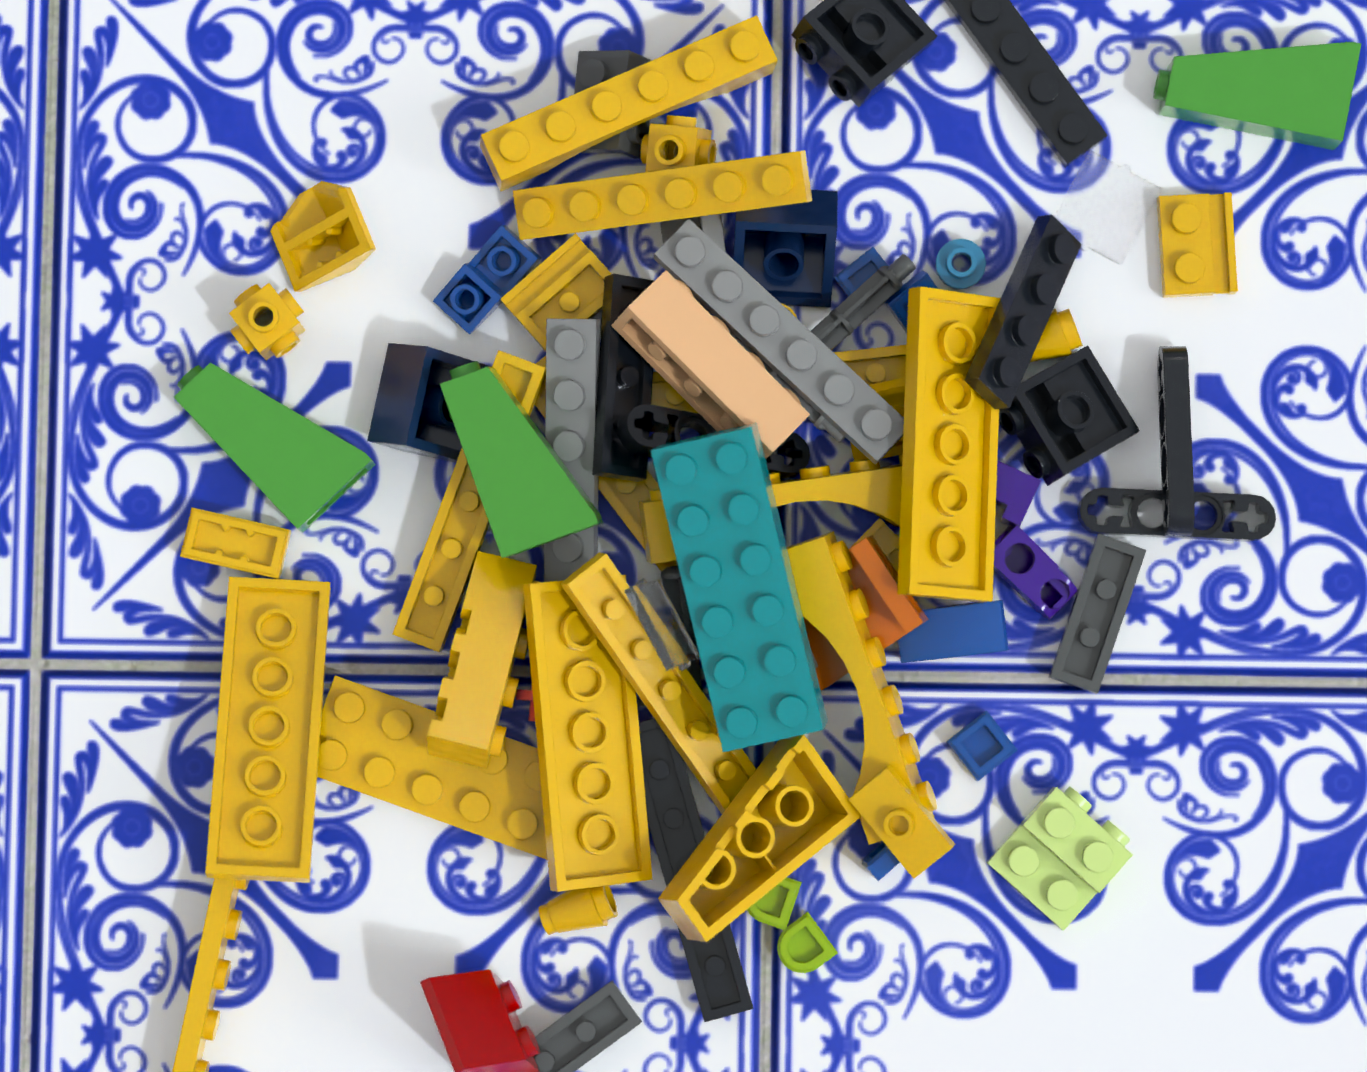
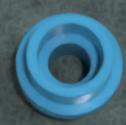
M955 239L946 243L938 252L935 262L936 272L945 285L954 289H968L981 280L986 268V259L981 248L974 242L967 239ZM957 255L966 256L970 261V268L965 272L956 271L952 266L953 257Z

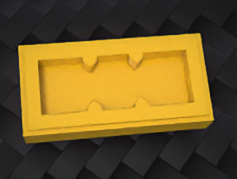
M191 508L180 557L280 579L292 531Z
M891 765L848 799L913 879L956 845Z

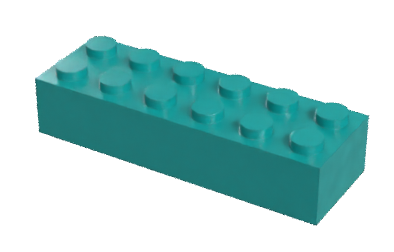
M757 422L656 446L650 451L723 752L824 730L828 719Z

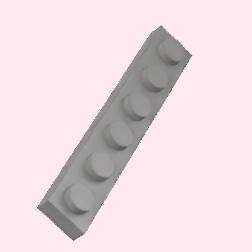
M690 219L654 253L653 259L675 279L685 283L692 291L693 296L714 316L721 319L729 330L872 463L876 465L903 437L904 417Z
M548 318L546 321L545 438L598 510L599 476L592 475L600 358V319ZM598 525L544 544V582L565 580L598 553Z

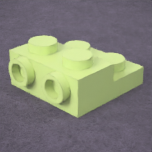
M1070 786L1064 793L1059 788L1052 787L986 862L1063 931L1133 856L1125 848L1130 842L1129 837L1109 820L1101 827L1087 814L1092 805Z

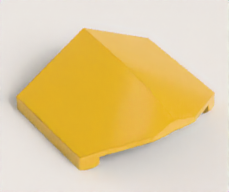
M321 181L299 194L282 220L276 222L270 230L295 292H302L354 271L376 250L351 187Z

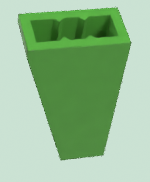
M1342 42L1174 56L1167 70L1159 69L1153 99L1161 100L1158 113L1161 116L1335 150L1344 138L1361 43Z
M475 361L449 371L452 379L441 383L440 387L502 558L514 556L603 523L599 511L495 368L487 366L481 369L479 362Z
M211 362L204 369L200 365L195 366L177 384L181 389L174 396L178 403L302 533L376 465L362 450Z

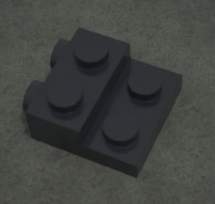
M824 0L801 19L791 34L796 39L795 49L801 59L812 65L818 63L830 76L829 86L832 92L843 101L851 99L858 107L891 82L902 68L926 50L938 37L905 0Z
M1088 345L1020 383L1010 408L999 409V424L1001 428L1009 435L1016 434L1026 450L1023 454V462L1026 469L1033 477L1037 479L1043 478L1047 486L1140 431Z

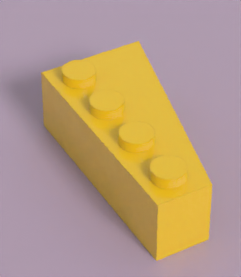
M477 551L461 610V626L456 629L450 649L448 676L442 679L435 712L437 719H431L427 733L428 755L486 769L491 755L500 757L507 727L498 725L503 706L513 708L519 684L518 678L511 677L515 658L525 660L528 649L527 629L523 628L526 618L523 584L539 582L535 581L537 565Z
M805 735L777 741L659 896L658 900L686 939L708 942L861 817V814L848 800L849 797Z

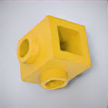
M667 115L666 125L650 123L649 134L644 135L640 151L641 161L643 164H646L645 172L715 163L717 149L715 140H711L712 130L696 127L697 118Z
M270 283L263 288L255 284L245 290L234 300V304L237 307L229 313L237 323L230 332L247 354L256 349L266 361L273 355L276 358H280L291 351L300 342L298 336L306 331L297 319L298 316L304 313L303 309L286 288L277 293ZM267 310H271L273 313L272 322L267 326L257 325L255 319Z

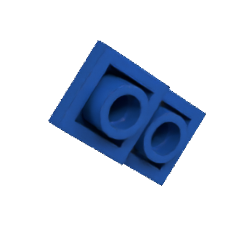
M501 225L469 263H464L435 297L433 302L468 334H472L502 303L500 299L524 279L542 257L523 240H520L506 225Z
M1003 600L922 609L929 620L898 640L901 663L1007 651L1009 648Z

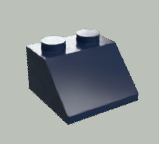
M811 190L812 201L737 211L735 217L733 260L780 303L790 306L831 308L837 236L838 191Z
M388 343L367 441L403 452L456 463L462 445L440 384L452 379L450 370L475 361L428 346ZM479 363L481 369L488 366V365Z

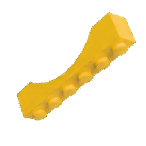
M756 15L480 135V148L498 188L502 192L541 175L586 149L641 123L684 106L727 94L771 75L778 60Z
M902 454L898 455L900 464L880 467V462L875 465L869 459L849 462V472L830 474L829 465L799 469L800 479L786 481L780 480V472L769 473L776 505L781 506L794 502L824 500L845 503L874 513L890 524L900 527ZM660 489L650 490L651 500L639 501L646 560L651 564L675 561L677 559Z
M832 531L788 546L787 551L803 617L816 627L834 647L844 661L857 690L863 714L864 751L860 775L853 794L891 765L933 818H935L932 812L937 809L935 794L928 781L922 782L916 766V763L920 762L919 749L912 733L905 734L899 718V715L903 714L901 697L895 685L888 686L882 670V666L886 665L885 652L877 636L871 638L865 621V618H868L870 615L868 604L860 588L854 590L848 570H851L853 565L845 542L843 540L837 542L835 533ZM861 816L860 821L868 844L871 845L882 841Z

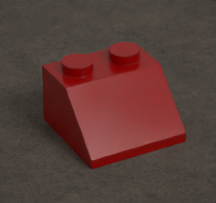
M488 969L429 977L420 981L454 1072H540L534 1056L540 1053V1049L529 1026H521L516 1010L521 1009L522 1004L510 980L503 982L492 970Z

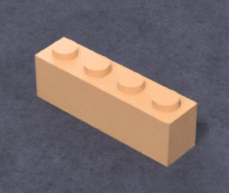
M667 270L643 291L611 325L717 432L757 422L765 459L810 415L801 405L797 395L790 389L783 387L765 369L761 359L754 353L747 351L729 333L725 323L718 317L711 315L694 298L690 288L682 281L675 279Z

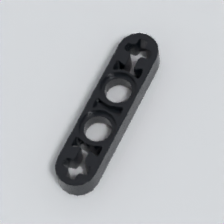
M1160 346L1157 358L1163 528L1165 536H1191L1194 530L1195 505L1188 352L1186 346Z
M641 404L634 407L621 420L618 435L622 445L629 452L652 458L650 450L656 446L681 440L680 431L683 427H690L696 430L700 436L717 431L701 414L651 404ZM643 421L645 429L654 432L648 439L643 438V431L641 429L635 428L638 422ZM669 425L667 434L661 433ZM793 432L766 459L769 473L780 472L781 481L794 478L800 473L799 469L805 468L809 463V447L800 435ZM781 447L784 448L785 456L793 459L788 465L784 464L783 456L774 454Z
M1097 488L1084 495L1077 509L1078 520L1087 531L1094 534L1251 542L1267 536L1274 528L1276 522V513L1271 502L1262 496L1251 494L1194 492V503L1205 502L1209 504L1215 512V521L1208 530L1194 528L1191 536H1165L1163 523L1158 527L1150 528L1144 526L1139 521L1137 515L1138 506L1144 500L1149 499L1156 500L1162 504V490ZM1099 497L1105 498V504L1109 508L1124 507L1122 497L1131 498L1127 512L1130 527L1121 526L1124 516H1109L1105 519L1104 525L1097 524L1096 516L1088 515L1087 508L1094 506ZM1223 502L1231 503L1229 513L1233 514L1244 513L1248 511L1249 504L1255 505L1256 513L1264 515L1265 521L1256 525L1254 532L1248 531V525L1245 522L1231 521L1228 523L1230 532H1223L1222 527L1226 518Z

